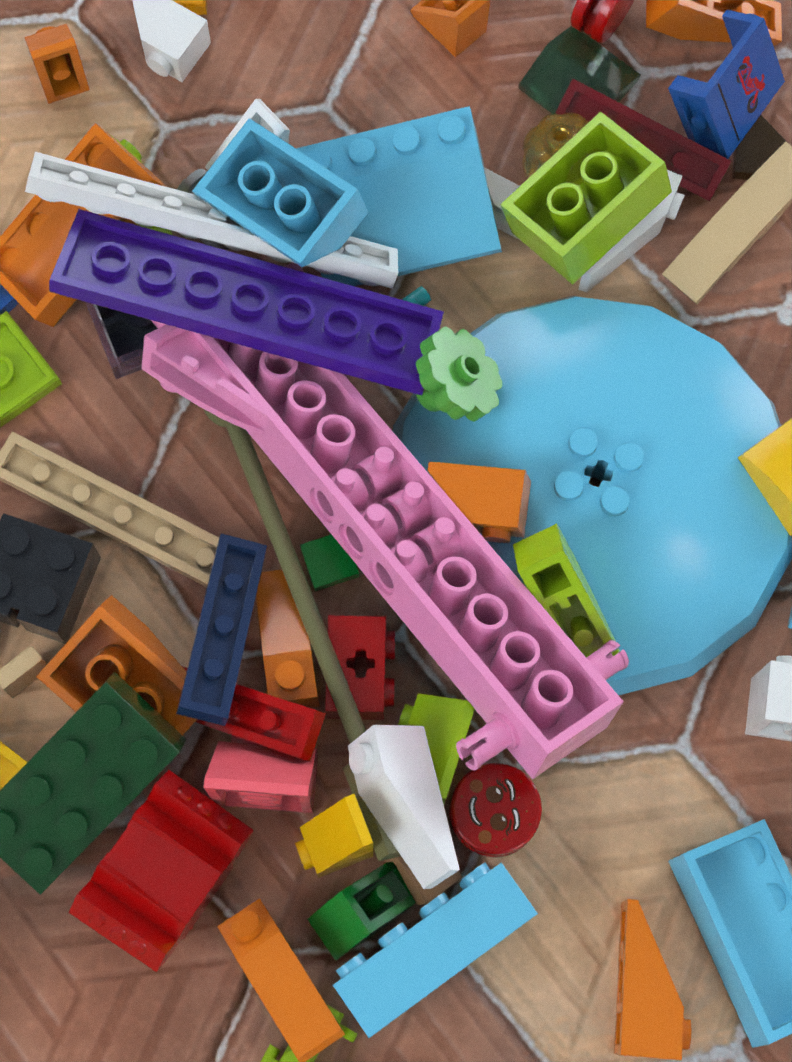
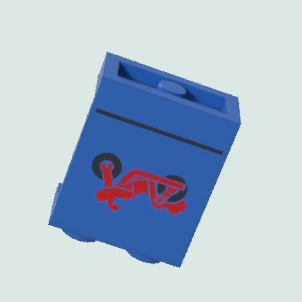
M726 10L722 17L733 46L731 52L708 83L677 75L668 87V90L688 139L729 159L785 80L765 19L755 14H744Z

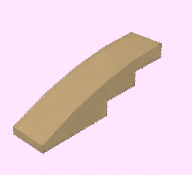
M785 141L722 206L662 273L667 280L697 305L727 271L730 272L757 239L761 240L792 204V146Z

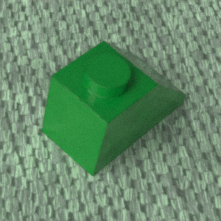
M386 862L340 891L307 918V920L336 961L414 906L416 902L394 862Z

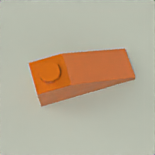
M646 0V28L680 40L731 43L722 17L726 10H731L744 14H755L764 18L773 45H778L782 42L781 3L774 0Z
M281 569L261 572L256 602L267 693L308 708L319 707L311 643L283 571Z
M260 898L217 926L299 1062H306L345 1035Z
M627 899L621 902L614 1054L682 1060V1050H689L691 1045V1020L684 1018V1006L639 901Z

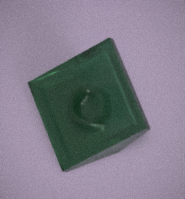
M570 26L545 46L519 83L518 89L554 115L572 79L620 102L638 82L641 74L584 32H579Z

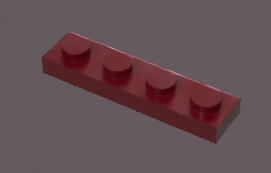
M572 79L552 120L578 133L601 111L665 162L667 170L682 175L679 186L708 201L711 200L731 160Z

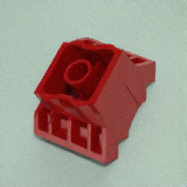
M168 770L154 784L147 800L134 812L127 824V828L111 851L99 862L90 881L77 893L68 913L157 972L171 956L180 941L186 938L233 869L234 862L246 846L254 830L175 773Z

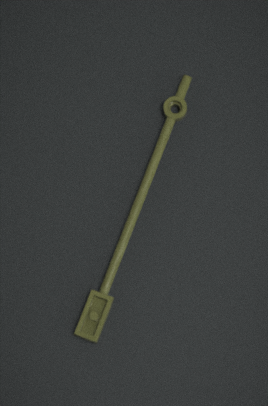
M203 409L211 421L228 430L351 744L366 731V728L250 435L246 429L225 421ZM348 763L343 768L352 794L356 796L372 838L373 848L378 861L400 857L401 855L359 795L354 773Z

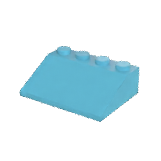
M470 106L296 148L359 190L367 207L368 214L351 234V237L398 249V276L502 252L478 134ZM321 273V276L326 279L351 286L363 285V283L354 278L335 273Z

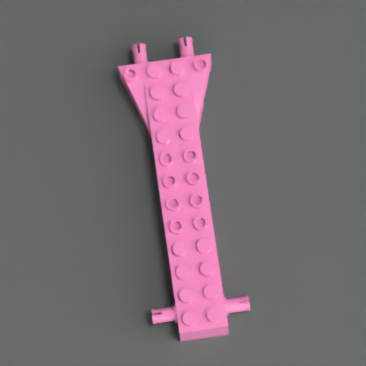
M292 262L284 266L303 272L302 267L297 263ZM151 320L158 329L144 336L141 369L159 380L164 390L173 393L177 392L217 417L246 429L487 723L456 744L461 760L472 755L473 758L465 764L468 768L476 771L482 764L507 748L528 775L534 779L608 727L624 701L606 680L628 667L629 659L625 650L623 649L613 656L612 652L617 650L620 644L614 640H609L603 647L585 657L347 379L345 374Z

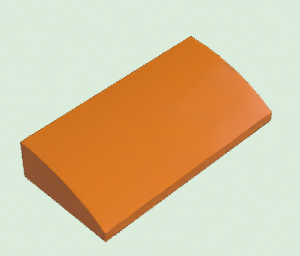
M96 123L65 159L167 187L135 156ZM35 195L0 236V284L35 320L54 327L77 299L49 292L50 277L78 209L88 210L84 207L62 201L49 202ZM111 214L102 215L130 224L138 225L130 219L122 218Z

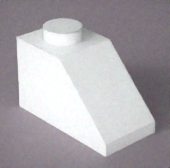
M132 0L147 65L160 76L167 77L170 75L183 82L211 44L207 20L173 0Z

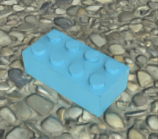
M484 862L461 879L459 885L463 891L449 899L445 892H443L420 909L419 915L423 920L408 930L402 922L378 940L382 950L367 961L362 953H359L336 970L341 979L333 987L368 1038L538 914L502 863L490 869L486 862Z

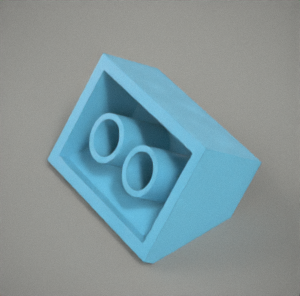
M250 118L192 190L197 197L301 267L341 249L368 214L367 207L356 187Z

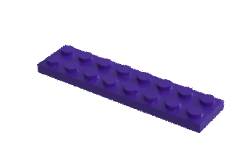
M78 209L49 282V292L421 396L424 388L420 383V374L416 368V361L423 356L420 350V343L440 329L444 311Z

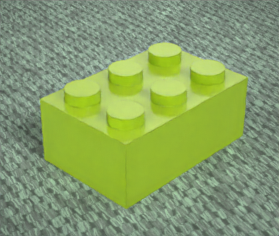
M600 111L500 205L511 232L573 285L672 192L665 162Z

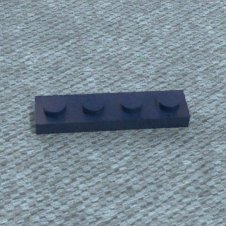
M220 534L176 714L223 726L226 725L267 545Z

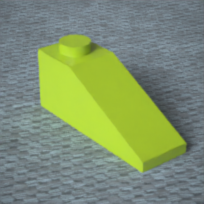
M557 523L513 544L518 573L527 589L585 657L603 647L609 640L616 642L580 565ZM618 648L612 652V655L614 656L619 653L620 649Z

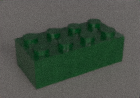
M114 672L0 789V858L41 895L180 753L186 739Z

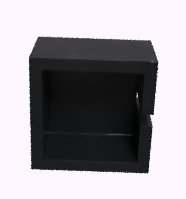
M3 513L0 520V622L17 628L21 623L29 632L66 644L101 559L94 544Z

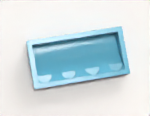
M765 819L668 861L752 1048L769 1045L792 1034V876Z

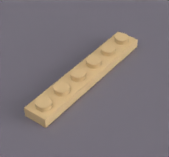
M11 432L0 450V481L207 587L219 537Z

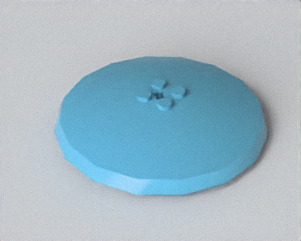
M570 296L496 314L470 333L483 343L485 356L492 358L497 363L503 385L501 389L496 391L499 405L479 420L473 422L466 418V416L454 420L443 411H429L420 404L416 394L413 393L394 423L392 431L427 472L429 461L520 469L527 472L531 480L524 538L511 536L510 543L487 542L525 585L518 573L513 544L557 523L580 565L616 642L620 644V651L624 649L629 659L628 667L606 680L618 695L693 676L752 630L758 623L792 560V536L788 534L738 457L780 427L781 424L773 402L722 343L653 306ZM591 477L601 481L599 487L589 484Z

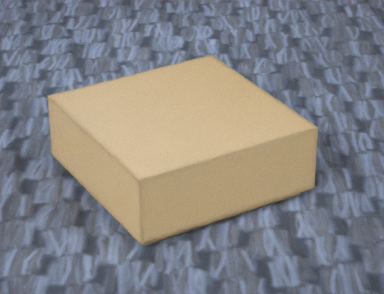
M33 646L26 648L0 669L1 688L14 698L38 679L36 676L47 665L46 661Z

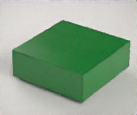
M332 534L300 544V550L315 592L359 577L357 565Z

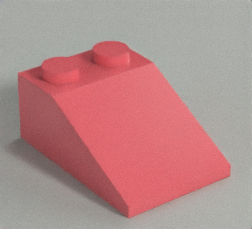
M231 735L230 742L218 741L204 778L203 788L219 806L313 814L318 762L317 749H314L311 760L307 761Z

